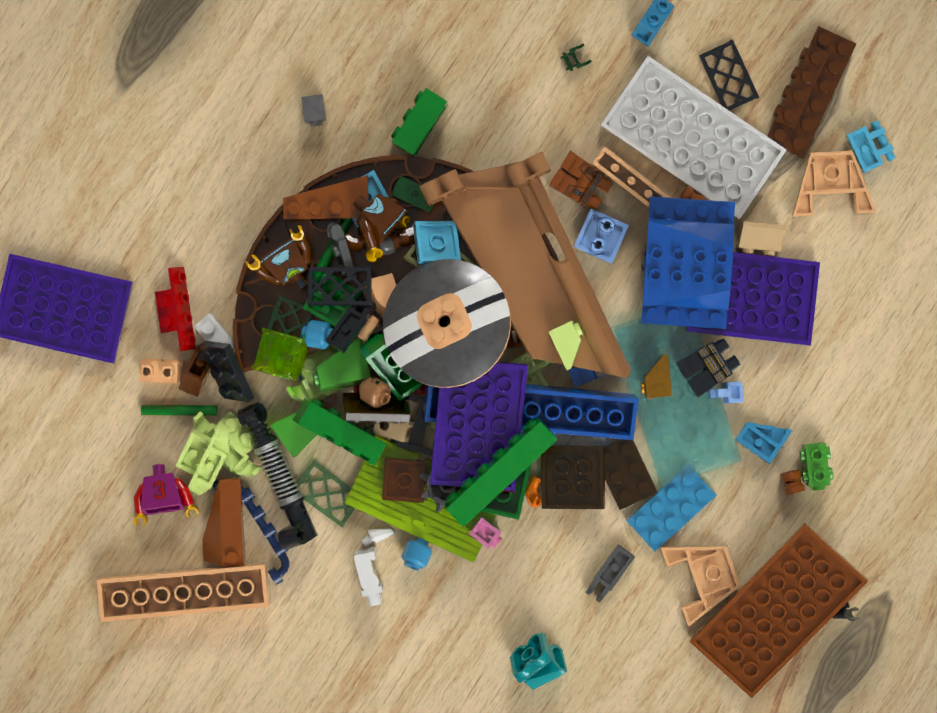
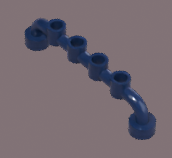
M219 479L213 483L215 491L217 490ZM241 484L243 503L281 561V567L278 570L274 567L267 571L277 586L283 582L281 577L288 572L290 567L289 558L285 553L288 550L283 549L274 536L278 532L271 522L267 524L263 517L266 514L260 504L255 506L252 499L255 496L250 488L244 489Z

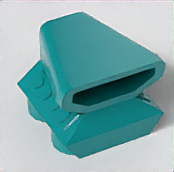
M545 633L534 634L525 646L517 647L510 656L514 677L519 683L525 682L533 690L567 672L563 650L555 644L549 647Z

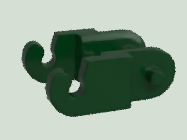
M584 43L569 49L570 53H562L563 56L560 58H564L568 66L566 71H573L574 67L579 69L592 63V60L580 63L576 57L575 51L584 47ZM573 55L576 64L572 65L568 56Z

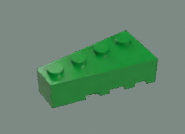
M304 398L293 418L294 422L375 466L387 444L375 437L373 430L367 427L363 430L357 427L358 422L342 419L340 417L342 413L331 407L329 411L322 408L324 404L315 398L311 401Z

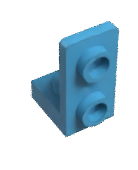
M654 0L631 36L649 47L673 10L674 5L667 0Z

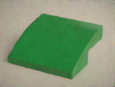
M325 273L322 275L320 281L326 276ZM332 275L338 281L339 284L343 281L335 275ZM330 278L321 286L328 295L337 287ZM349 283L343 286L350 295L357 289ZM319 289L313 294V301H323L326 298ZM341 290L332 297L334 301H345L348 298ZM360 291L354 297V299L357 300L358 297L362 295L363 291ZM307 299L303 309L335 327L351 306H308Z

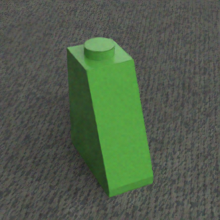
M357 338L351 343L344 354L339 351L316 367L315 374H313L314 386H318L319 392L360 385L365 379L371 377L368 363L360 350V346L363 345L362 339Z

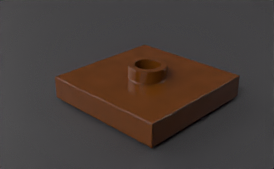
M385 458L382 500L424 503V498L422 499L421 495L425 492L426 481L420 477V474L426 473L427 461Z

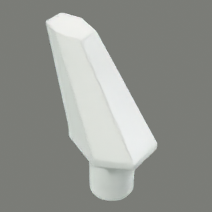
M390 527L368 530L369 535L361 541L367 547L373 541L378 543L396 532Z

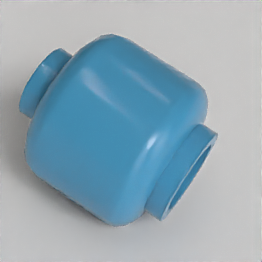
M311 320L307 326L303 327L301 336L302 339H305V344L308 347L326 349L329 345L325 340L333 328L327 322Z
M417 538L416 541L410 540L407 542L401 557L405 566L419 571L420 568L427 566L432 550L428 546L427 541Z

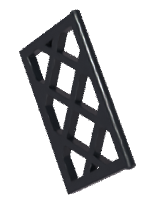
M733 39L699 55L721 106L730 111L759 98ZM732 47L735 54L734 59L722 55L724 48ZM709 55L718 57L714 69L708 66L705 57ZM720 59L732 62L728 74L717 70ZM735 64L740 65L744 73L743 79L731 75ZM715 73L727 77L723 89L717 86L714 79ZM730 79L741 82L737 94L726 90ZM744 84L749 85L753 93L748 98L741 96ZM724 93L736 97L733 105L727 107L723 99Z
M309 267L308 306H372V267ZM314 272H324L326 274L319 283L314 280ZM335 272H346L348 274L340 284L332 275ZM357 272H367V279L362 284L354 276ZM330 278L337 287L328 295L321 286ZM352 278L359 287L350 295L343 286ZM318 289L326 297L323 301H313V294ZM341 290L348 298L345 301H334L332 297ZM361 290L366 293V301H356L354 297Z

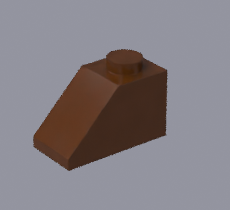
M199 345L183 372L179 390L196 397L199 396L211 370L207 361L202 356V350Z

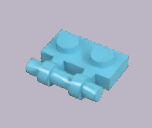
M878 120L871 123L874 130L871 133L864 126L845 135L863 173L884 164L880 157L884 154L888 161L896 158L892 151L894 148L892 144L889 145L884 134L886 131L884 127L881 128ZM875 137H877L882 147L879 150L876 149L875 144L872 140Z

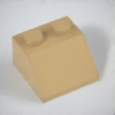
M743 221L739 223L736 248L742 249L741 253L754 254V250L762 251V255L775 256V252H781L786 226Z

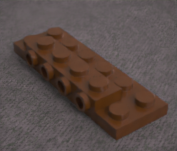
M820 26L817 27L808 48L804 47L799 59H802L799 67L795 66L790 78L793 81L790 86L786 85L781 97L784 98L782 104H778L772 116L775 119L767 137L785 148L787 152L802 159L804 158L856 43Z

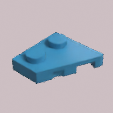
M747 422L734 440L767 464H770L792 430Z

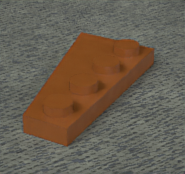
M368 175L283 198V219L358 218L361 211L353 203L360 195L369 201Z

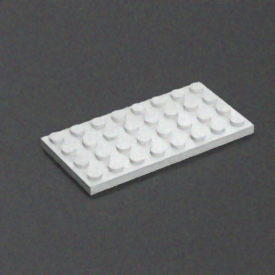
M649 56L646 57L600 125L707 199L735 202L734 217L740 220L787 151Z

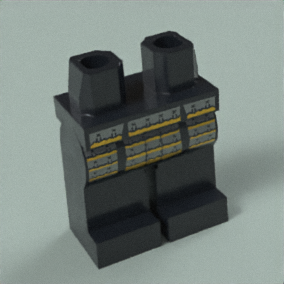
M725 339L714 343L710 342L676 362L685 379L704 369V371L687 381L696 397H700L709 389L733 374L732 371L741 365L735 355L727 360H724L721 353L730 348Z

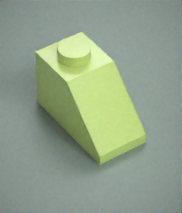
M573 320L549 331L566 370L571 369L582 341L580 335L583 334L579 323L575 324Z

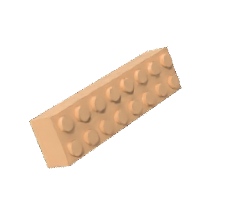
M267 562L244 564V566H220L100 577L97 579L100 622L269 607L271 602Z

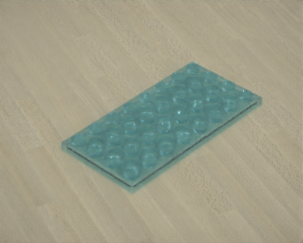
M642 317L611 327L631 369V373L626 380L630 393L635 394L639 399L637 414L661 487L740 462L739 451L721 398H709L708 391L700 397H696L687 382L704 371V369L685 379L676 365V362L704 346L700 333L685 332L686 326L641 323ZM668 354L672 396L645 399V394L641 395L640 382H644L643 377L661 355ZM715 385L709 390L718 389V387Z

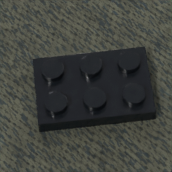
M212 341L201 343L199 346L202 350V356L211 369L210 373L216 380L220 395L224 399L250 402L254 399L231 345Z

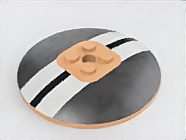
M455 259L431 261L409 272L392 291L383 317L385 343L396 364L413 379L426 385L441 388L466 385L486 374L502 356L511 330L509 304L499 284L480 267ZM443 316H449L450 324L447 327H441L439 324Z

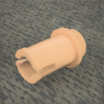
M372 315L368 318V321L357 336L367 342L376 326L379 327L380 319Z

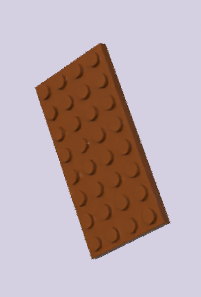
M804 523L690 639V643L747 695L753 698L868 582V579L809 525Z

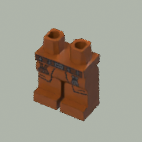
M570 150L560 166L562 170L558 169L549 183V187L583 207L588 206L597 210L603 200L594 195L595 190L599 188L608 193L613 183L605 177V173ZM565 172L569 173L570 175H572L573 177H575V178H577V179L572 178L571 176H569V175L566 174Z

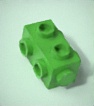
M824 442L802 444L799 454L800 461L804 462L805 470H802L803 483H806L808 487H812L813 490H824L826 485H831L830 480H833L832 467L828 466V459H831L830 447H826Z

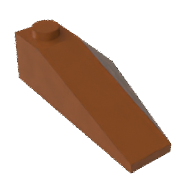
M241 478L219 480L202 540L203 560L222 567L244 566L246 558Z

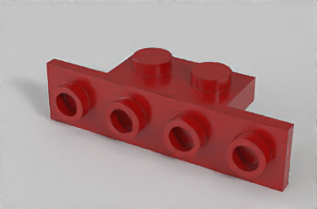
M184 267L168 268L171 289L155 292L160 332L177 331L180 351L195 350L196 339L193 331V319L189 304Z

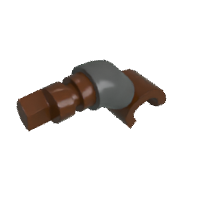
M359 226L357 234L361 236L360 238H353L350 234H344L348 249L352 251L361 250L366 245ZM413 227L397 232L396 236L395 234L389 235L381 246L377 245L376 248L381 249L383 255L395 253V250L399 249L400 245L404 247L415 241Z

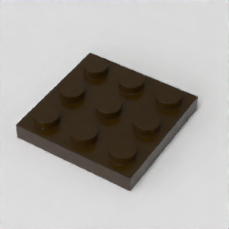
M550 446L541 455L542 509H605V446Z

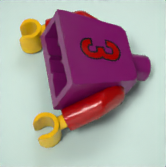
M164 464L153 465V476L143 478V483L139 485L133 497L135 513H137V516L134 518V524L138 525V518H142L144 525H146L148 515L185 510L184 506H187L186 516L190 518L188 511L194 509L198 516V508L193 505L194 501L186 484L180 478H175L173 473H166Z

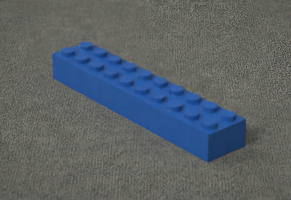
M526 384L521 430H525L523 427L531 419L535 420L538 417L553 433L634 440L639 399L635 394ZM430 385L425 387L422 413L425 422L436 423L439 387Z

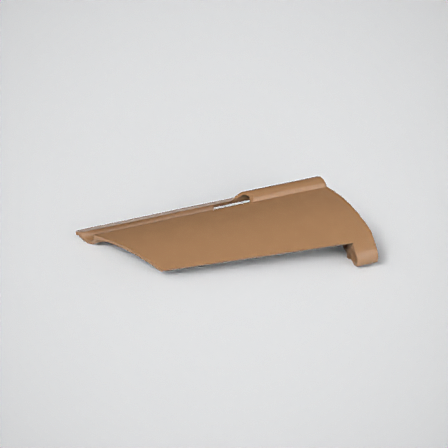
M543 151L521 162L458 175L456 169L419 186L428 206L440 201L443 202L478 266L491 275L503 290L510 308L511 324L530 358L563 364L549 331L573 320L575 324L579 323L583 334L580 335L582 341L573 366L619 377H629L631 369L541 182L540 177L552 171ZM552 233L556 236L565 255L564 261H556L551 257L542 234Z

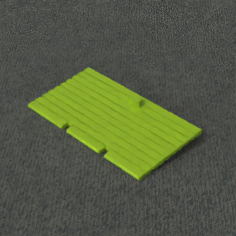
M376 435L375 437L387 445L375 466L364 460L345 504L474 563L482 544L472 537L469 532L481 517L492 525L496 515L479 512L463 527L446 510L445 506L440 512H436V502L431 498H424V503L382 500L385 458L418 460L420 455L397 447L396 444L390 443L389 440ZM425 458L424 461H427L426 473H430L432 460ZM442 485L444 486V490H448V488H453V486Z

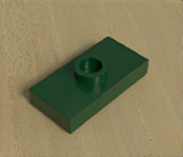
M400 176L391 194L392 196L428 213L431 212L434 204L427 205L419 188L421 185Z

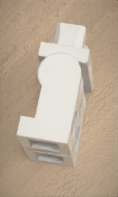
M376 547L357 550L354 552L353 557L362 587V597L367 596L369 607L382 604L381 592H383L384 585L383 581H379L380 574L375 569L373 560L377 557Z

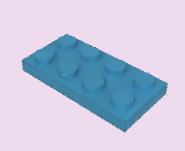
M687 465L626 521L655 552L717 495Z

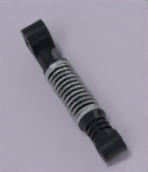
M259 402L241 408L238 411V420L244 428L250 429L248 431L249 434H253L251 438L255 439L253 440L254 453L259 455L257 459H261L259 463H263L261 465L264 468L263 472H267L265 476H269L267 478L270 481L269 485H272L271 489H274L273 493H276L275 497L278 498L277 502L280 509L284 510L290 525L279 531V544L285 550L303 545L318 536L303 503L304 496L302 492H298L300 487H296L298 483H294L296 479H293L294 475L290 474L292 470L289 471L291 466H287L288 462L284 461L286 460V457L283 458L285 453L281 454L283 449L276 450V448L281 446L280 444L276 446L279 443L277 436L273 435L272 432L269 433L271 429L267 428L268 423H264L267 420V410Z

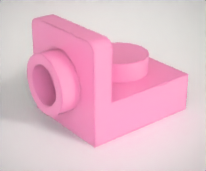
M482 517L469 532L472 537L488 549L491 546L495 548L502 539L500 537L501 532Z

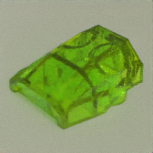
M262 328L261 332H263L255 363L251 369L296 381L303 370L308 352L305 339Z

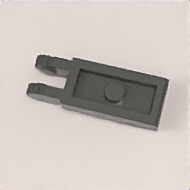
M333 222L327 223L325 227L326 235L332 239L333 245H331L334 257L338 259L339 265L337 267H354L341 226ZM338 272L343 279L348 276L346 272Z
M617 544L594 576V580L588 586L585 593L590 595L600 582L605 586L596 598V601L600 603L608 591L613 589L635 556Z

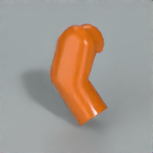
M535 475L532 476L526 487L525 496L529 505L539 507L542 499L537 488L542 480Z

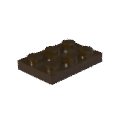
M343 393L346 421H371L374 423L384 421L398 424L410 422L407 397L399 401L394 394H390V400L387 404L374 408L362 401L359 393Z
M622 439L605 447V480L619 510L658 493L633 440Z

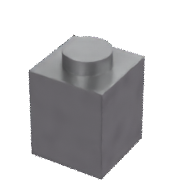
M320 94L301 97L305 123H310V127L323 125L322 122L327 121L324 96Z

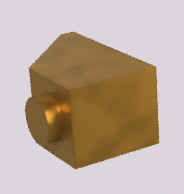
M668 354L661 355L643 377L644 382H640L641 395L645 394V399L672 396Z

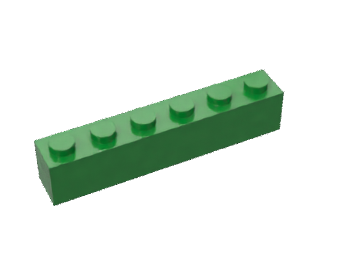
M538 417L535 420L531 419L523 427L525 430L519 435H513L508 441L509 444L504 449L500 448L492 456L493 459L488 464H482L472 479L470 477L467 478L457 493L453 492L446 498V503L444 504L446 510L463 527L557 441L555 434Z

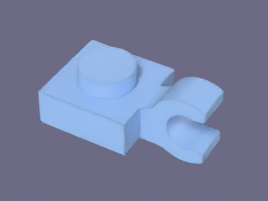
M742 382L721 383L722 389L708 390L709 398L723 397V404L744 402Z

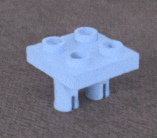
M590 209L574 247L612 264L629 225L594 209Z

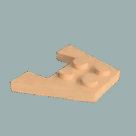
M853 151L809 153L792 217L814 216L813 195L853 193L854 214L876 213Z
M727 546L660 547L667 567L687 561L700 599L681 606L688 627L741 586Z

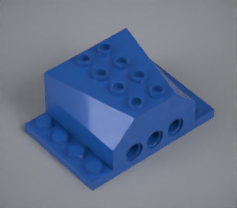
M650 196L641 323L726 329L734 249L735 202Z

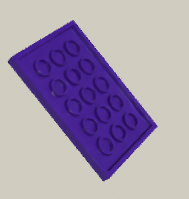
M733 252L726 329L686 326L685 332L811 346L820 262Z
M9 254L0 293V338L115 364L133 282Z
M497 362L486 374L471 383L458 387H439L430 484L461 487L467 478L470 477L472 479L477 474L476 471L482 464H488L493 459L492 456L500 448L504 449L509 444L508 441L513 435L521 433L528 371L527 364ZM516 479L504 490L515 491Z

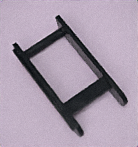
M413 394L411 396L408 395L407 400L420 403L410 441L407 443L390 439V443L396 444L400 448L432 456L433 449L421 446L428 423L422 417L424 397Z

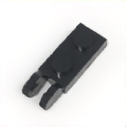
M361 296V297H358V299H357L356 301H366V300H365V298H363V297ZM372 303V306H367L362 313H360V310L363 306L349 307L326 338V343L344 354L364 327L368 318L374 313L376 305Z

